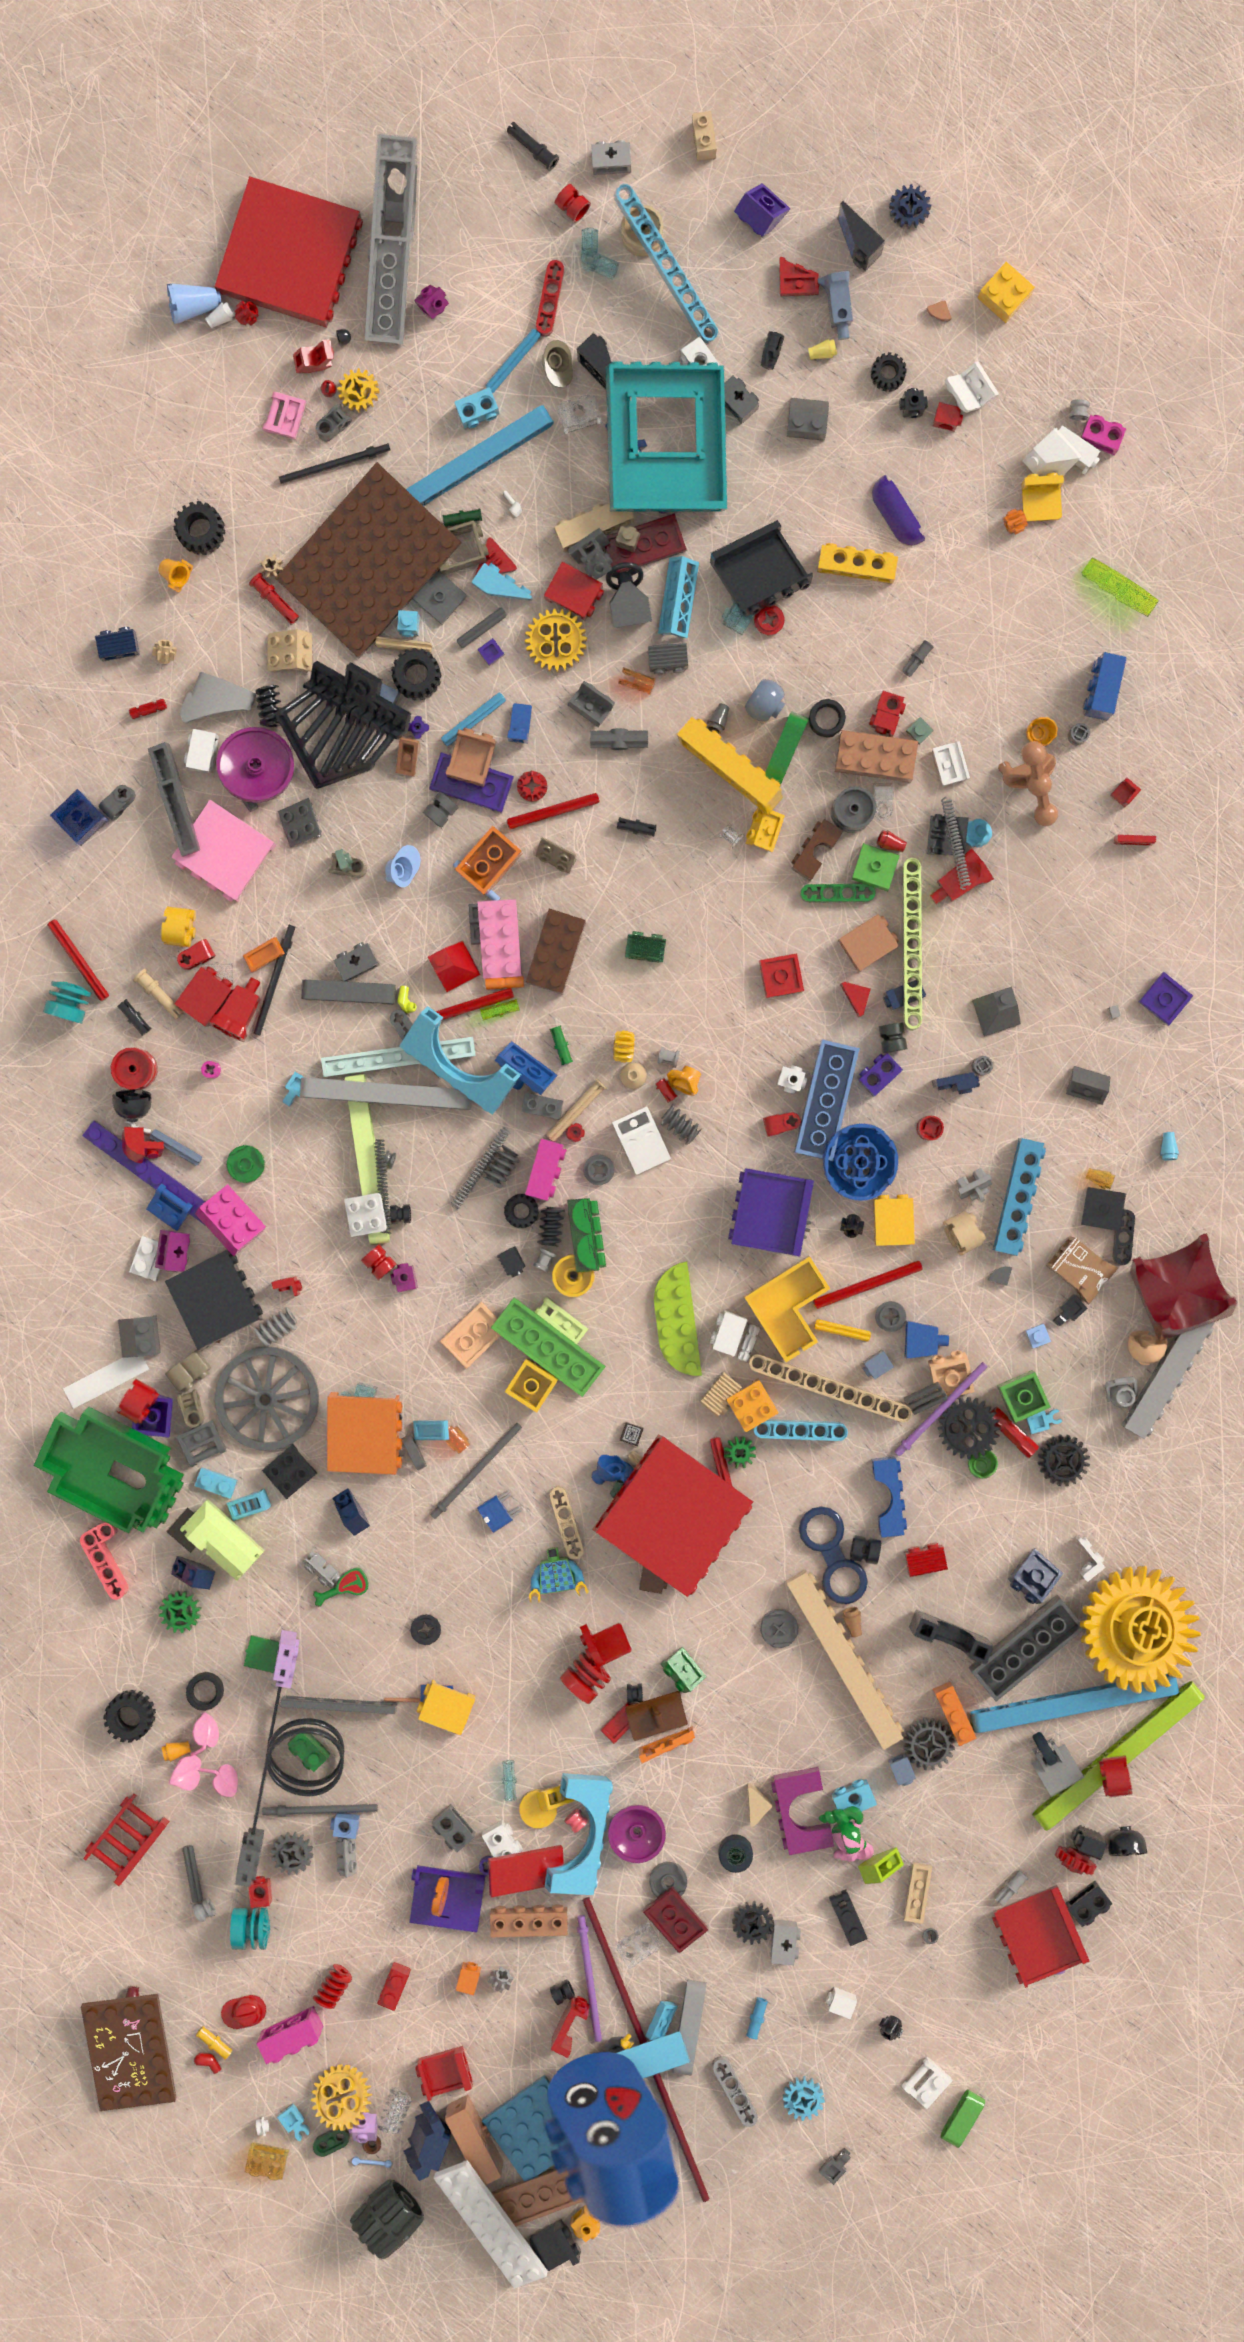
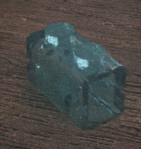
M732 598L733 605L731 608L727 607L722 615V618H724L723 625L743 635L754 615L744 617Z

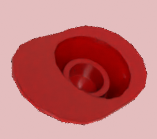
M256 1995L231 1999L223 2005L221 2018L232 2029L257 2025L265 2018L266 2004L264 2000Z

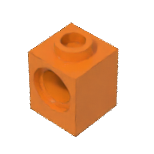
M463 1962L456 1991L474 1996L481 1967L478 1964Z

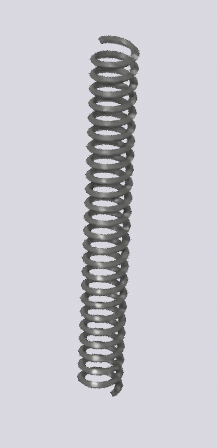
M376 1139L377 1142H374L376 1145L374 1147L376 1148L375 1152H377L375 1156L380 1157L375 1158V1160H379L375 1162L379 1164L375 1167L378 1168L376 1169L378 1172L376 1175H379L377 1179H381L377 1181V1183H381L377 1185L381 1187L377 1190L380 1191L378 1193L382 1198L386 1223H390L391 1221L387 1220L391 1218L387 1216L390 1215L388 1212L390 1209H387L389 1205H384L389 1203V1201H384L389 1199L385 1197L389 1195L385 1193L388 1192L385 1189L388 1188V1186H385L388 1182H383L388 1179L382 1178L387 1176V1174H382L387 1172L383 1170L387 1168L383 1166L386 1165L384 1163L386 1159H381L386 1156L380 1155L386 1153L385 1151H380L385 1150V1147H381L385 1145L381 1143L385 1140ZM387 1228L385 1231H382L381 1233H389L390 1235L391 1232L388 1231H390L391 1228Z

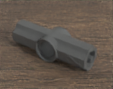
M615 728L611 729V731L593 730L590 731V748H611V750L648 748V730L628 731V729Z

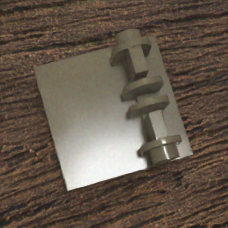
M541 837L536 857L544 863L555 866L559 871L570 874L571 868L577 860L575 858L576 854Z

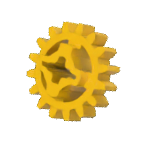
M360 368L357 369V373H354L351 369L349 376L344 373L345 380H339L342 387H337L338 392L341 393L338 395L339 399L343 400L344 407L349 405L350 411L355 407L358 413H360L361 408L367 411L368 405L374 407L372 401H378V397L375 394L380 393L379 388H376L379 384L378 381H374V375L368 376V370L361 373ZM356 384L358 385V388H360V393L362 396H360L359 393H357Z

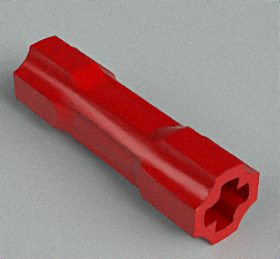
M996 1406L990 1412H997L993 1417L994 1419H1000L999 1422L995 1423L996 1426L1001 1427L1000 1431L1027 1458H1030L1038 1450L1039 1446Z

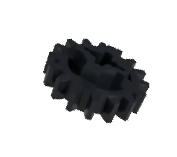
M753 1901L752 1905L745 1902L746 1907L743 1908L740 1905V1912H734L736 1918L732 1919V1924H735L733 1931L737 1932V1938L743 1937V1943L750 1940V1944L753 1945L756 1940L758 1944H761V1938L767 1940L766 1934H772V1930L769 1927H774V1922L771 1921L773 1915L768 1914L770 1912L768 1907L763 1909V1903L756 1906L755 1901ZM761 1915L764 1916L766 1924H764V1922L760 1920ZM754 1920H756V1924L753 1923V1924L750 1926V1922H753ZM740 1922H742V1924L745 1925L744 1931L740 1926Z

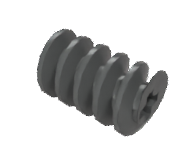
M672 1104L661 1118L663 1119L661 1125L669 1124L667 1130L670 1131L674 1128L673 1135L675 1136L680 1133L679 1140L687 1138L685 1145H688L702 1129L697 1130L698 1123L692 1126L693 1119L691 1118L685 1121L687 1114L679 1116L681 1110L673 1111L675 1105Z
M503 1144L501 1147L504 1149V1152H497L500 1158L493 1157L496 1164L489 1163L488 1166L491 1171L484 1170L487 1177H483L498 1188L503 1187L499 1181H507L504 1175H511L508 1169L516 1168L513 1162H520L517 1157L519 1155Z

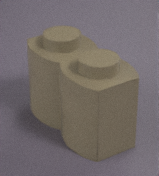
M195 1350L166 1372L165 1375L178 1392L182 1390L186 1392L194 1386L193 1381L197 1378L202 1380L210 1374L208 1370L211 1366L201 1353Z

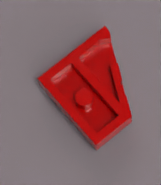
M779 257L780 296L819 295L817 280L819 279V273L807 270L797 263L795 265L785 260L786 258Z

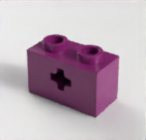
M160 1230L155 1268L184 1272L187 1265L190 1234Z

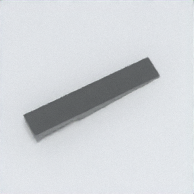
M163 742L150 747L148 752L159 782L157 785L181 856L184 857L200 851L171 746Z

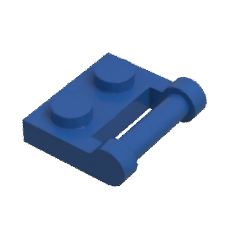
M161 1184L146 1210L175 1231H178L191 1212L193 1205L189 1202H184L167 1190L164 1184Z

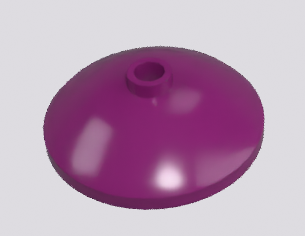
M630 1805L618 1811L612 1818L609 1825L608 1838L611 1848L621 1859L631 1863H644L656 1857L662 1850L666 1839V1829L662 1818L656 1811L644 1805ZM635 1828H640L641 1831L639 1833H635L633 1830Z

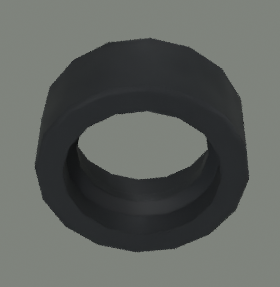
M831 699L817 702L809 714L811 729L818 736L825 738L838 734L846 720L845 710L842 705ZM824 707L833 708L838 714V723L832 729H822L816 722L817 712Z
M210 1672L197 1674L186 1687L187 1701L192 1707L202 1711H207L217 1706L224 1694L223 1682L217 1675ZM207 1680L214 1684L216 1696L210 1702H201L195 1697L194 1687L199 1681Z

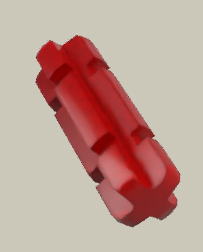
M159 699L155 703L152 701L139 705V708H130L129 714L132 719H136L140 715L146 716L157 712V710L167 709V704L164 699Z

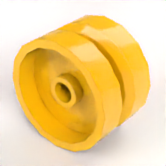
M569 1254L562 1257L555 1264L552 1279L556 1289L561 1294L568 1297H579L592 1287L595 1271L577 1272V1278L572 1279L570 1273L576 1272L574 1254Z

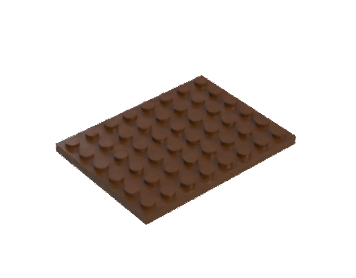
M376 462L275 579L350 651L360 658L375 642L376 638L398 616V610L402 611L462 542L389 472Z

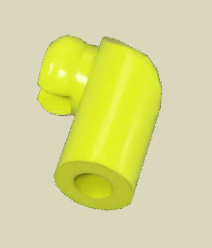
M400 986L398 1004L405 1013L415 1012L416 1004L408 999L409 987Z

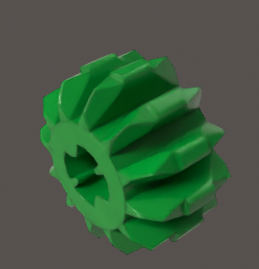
M735 1436V1443L728 1440V1444L731 1447H724L725 1451L730 1452L726 1453L724 1457H732L728 1461L729 1465L735 1461V1468L739 1467V1463H742V1467L746 1468V1461L750 1465L753 1463L749 1457L756 1458V1454L751 1453L756 1450V1447H749L752 1444V1440H748L745 1443V1436H742L741 1442ZM737 1448H738L739 1450H741L742 1448L745 1449V1450H743V1452H744V1455H743V1456H742V1455H738V1456L735 1455V1454H737V1452H736V1449H737Z

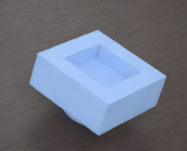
M1043 1323L1025 1330L1033 1349L1051 1342Z

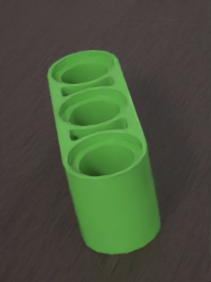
M966 2090L942 2129L940 2138L959 2148L983 2110L985 2099L970 2090Z

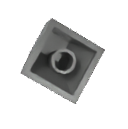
M1012 987L972 1000L984 1036L1021 1024L1018 1004Z

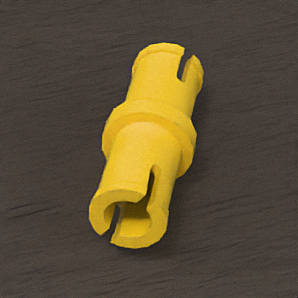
M202 2026L196 2033V2037L207 2044L208 2049H213L224 2060L233 2051V2049L220 2040L218 2035L212 2034L205 2026Z

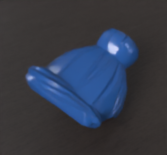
M601 1455L598 1458L597 1470L592 1472L591 1478L598 1485H602L605 1481L614 1482L618 1480L625 1483L634 1469L617 1455Z

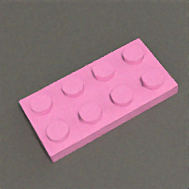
M516 899L478 901L483 979L522 976Z

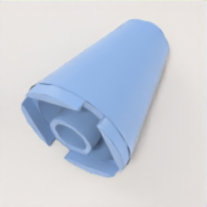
M167 284L169 308L174 324L214 310L221 303L220 292H216V289L213 287Z

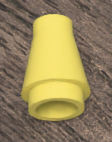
M827 339L808 348L810 360L833 358V356L837 355L834 339Z

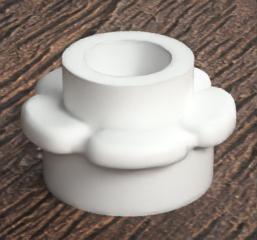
M264 2117L256 2120L258 2136L264 2135L265 2137L266 2132H269V2121L264 2120Z

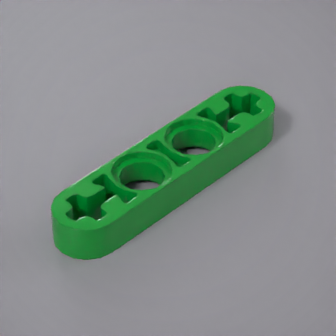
M808 884L801 889L800 896L805 902H870L875 897L876 892L874 887L866 884ZM807 888H811V892H817V888H821L819 893L821 899H817V895H812L809 899L807 895H804V892L807 891ZM825 888L833 890L834 895L832 898L827 899L823 896ZM844 888H850L853 891L851 898L843 897L842 890ZM855 888H859L858 892H863L865 888H868V891L872 892V894L868 898L861 894L858 895L859 899H855Z

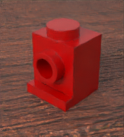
M878 710L876 715L872 714L869 725L875 729V732L883 735L889 733V737H893L900 717Z

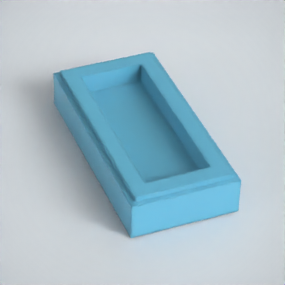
M448 1420L413 1421L414 1440H449Z

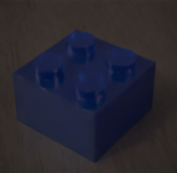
M79 789L73 792L50 814L56 823L80 846L109 820Z

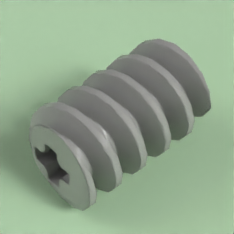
M288 1307L285 1308L286 1314L279 1311L280 1318L273 1315V1322L266 1319L267 1326L260 1323V1330L254 1327L257 1336L264 1345L270 1346V1340L275 1343L277 1336L283 1338V1332L288 1335L290 1328L292 1330L297 1329V1321Z

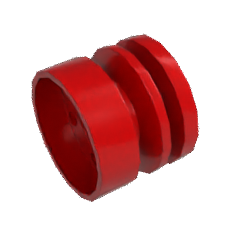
M581 1652L578 1656L580 1661L576 1659L573 1661L577 1671L568 1667L560 1676V1679L577 1698L586 1704H591L598 1696L594 1686L604 1689L605 1684L603 1682L609 1683L611 1677L603 1666L597 1667L593 1659L589 1660L587 1654Z

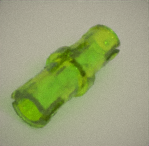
M517 999L501 1004L498 1002L494 1006L480 1009L483 1021L498 1016L501 1018L505 1014L520 1011Z

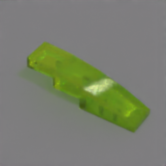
M1093 557L1081 572L1083 577L1098 584L1100 589L1115 596L1117 601L1147 617L1159 602L1156 597Z

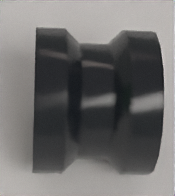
M642 1683L634 1686L627 1684L628 1703L633 1701L643 1702Z

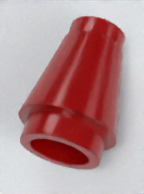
M882 830L877 839V845H880V848L903 852L907 845L906 841L889 830Z

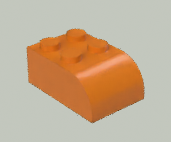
M492 825L455 870L483 895H486L523 853Z

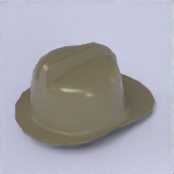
M553 340L545 347L541 361L550 383L562 388L569 385L573 378L571 352L568 345L563 341Z

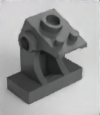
M600 528L568 549L570 555L578 564L582 562L585 564L584 569L589 577L593 576L597 580L612 570L611 563L613 561L609 554L603 550L605 546L610 544V541ZM591 543H593L592 546H590L589 548H587L586 550H584L585 547H587L588 545H590Z

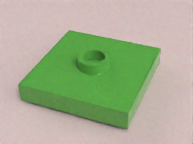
M863 843L851 880L888 892L900 855Z

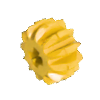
M622 1030L615 1033L613 1042V1059L615 1061L626 1063L633 1060L635 1045L633 1032Z

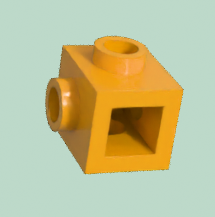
M585 2205L571 2217L570 2226L579 2239L582 2238L587 2242L590 2238L594 2239L600 2232V2221L589 2213Z

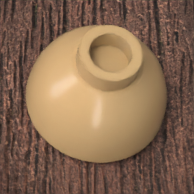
M632 1062L622 1068L620 1079L625 1087L638 1089L646 1082L647 1073L641 1064Z

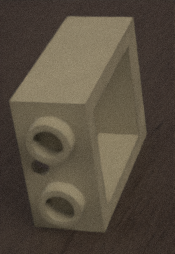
M473 520L448 528L454 536L473 531L480 556L449 565L446 560L440 567L442 574L446 575L487 562L486 555H489L486 544H482L480 538L483 537L480 525L477 526Z

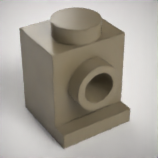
M621 526L616 538V546L635 552L640 533L632 526Z

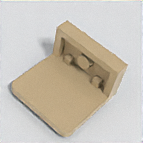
M299 629L269 633L267 648L268 671L275 672L295 669L311 672L312 633Z

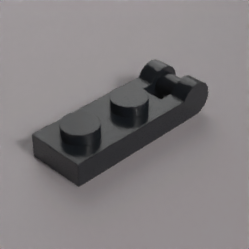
M847 1889L841 1891L839 1895L829 1896L849 1945L853 1946L867 1940V1935ZM845 1901L846 1904L840 1907L838 1903Z

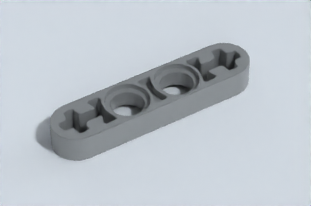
M724 2056L715 2058L713 2061V2071L740 2121L746 2127L754 2126L758 2120L757 2111L732 2065ZM718 2063L725 2064L727 2074L724 2075L722 2069L718 2068ZM728 2079H734L736 2085L729 2088L725 2085V2082ZM742 2095L745 2098V2102L737 2104L734 2101L735 2097ZM746 2107L749 2115H752V2120L746 2118L744 2111Z

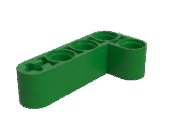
M791 711L765 771V776L768 779L773 778L781 785L809 718Z

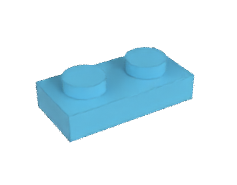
M202 1467L195 1486L231 1499L238 1480Z
M660 2001L646 2033V2037L649 2040H656L665 2036L678 2007L674 2002Z

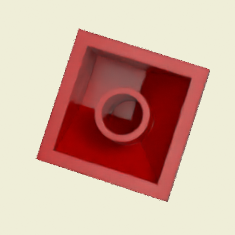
M463 941L428 956L446 992L481 975Z

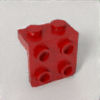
M620 1623L592 1635L587 1624L580 1627L582 1632L580 1639L583 1645L588 1647L585 1649L589 1660H594L597 1667L622 1657L632 1650Z

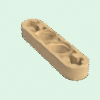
M556 1486L550 1492V1500L567 1555L571 1559H579L583 1555L584 1547L566 1490L561 1486ZM556 1490L564 1494L561 1496L562 1503L566 1501L567 1504L556 1507L555 1504H559L558 1498L553 1497ZM562 1508L569 1511V1517L566 1519L561 1518L558 1514ZM566 1527H573L575 1530L574 1536L567 1537L564 1534V1529ZM578 1538V1541L574 1542L576 1548L580 1547L581 1549L577 1555L574 1552H570L572 1550V1543L567 1544V1541Z

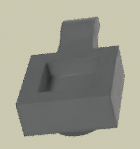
M843 2148L836 2159L831 2155L819 2168V2173L834 2185L846 2172L844 2165L851 2159L849 2156L850 2152Z

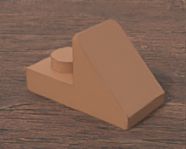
M400 737L396 773L415 776L417 759L421 750L419 741Z

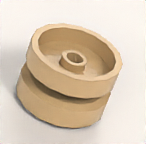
M643 205L663 238L664 225L661 215L653 207ZM630 208V214L633 217H638L639 211L636 208ZM623 216L621 223L623 245L628 252L635 256H648L628 221ZM646 225L641 226V232L648 235L650 233L649 227ZM656 242L651 244V248L655 252L660 247Z

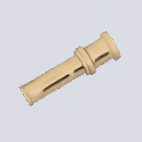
M143 969L135 976L133 981L138 982L145 989L146 994H151L175 1020L180 1017V1014L184 1013L159 987V982L153 980L147 974L146 969Z

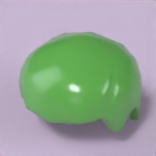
M986 1450L987 1455L985 1456L979 1452L980 1456L978 1459L972 1455V1459L968 1461L969 1471L976 1478L987 1479L996 1472L998 1460L992 1451Z

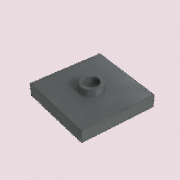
M438 570L415 595L413 600L442 625L465 600L467 595Z

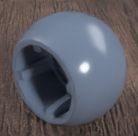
M762 679L747 701L745 709L753 719L767 722L771 716L776 718L784 707L785 703L781 700L785 693L776 682Z

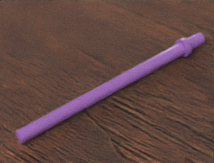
M981 1362L948 1396L946 1401L942 1402L906 1440L903 1439L901 1441L902 1444L894 1452L900 1457L907 1449L910 1450L912 1448L911 1445L988 1366Z
M585 1915L577 1916V1933L580 1934L594 2041L599 2042L602 2041L587 1936L589 1929L586 1926Z

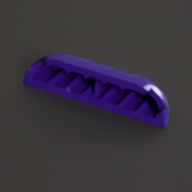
M886 475L879 478L873 486L872 498L895 537L905 545H917L925 541V536L919 530L921 526L894 482L892 480L888 481Z

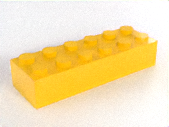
M691 717L677 733L680 744L765 814L769 815L783 798L781 785L773 778L768 779L765 776L766 773L759 766H756V768L750 764L751 760L744 754L740 756L736 753V748L729 742L725 744L721 740L722 737L716 731L710 732L706 728L707 725L698 718L696 720Z

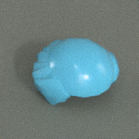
M983 819L969 821L966 843L969 846L978 848L986 845L992 837L991 826Z

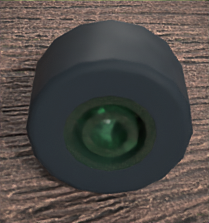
M733 1834L722 1840L718 1852L721 1865L732 1873H740L749 1868L753 1861V1849L747 1838Z

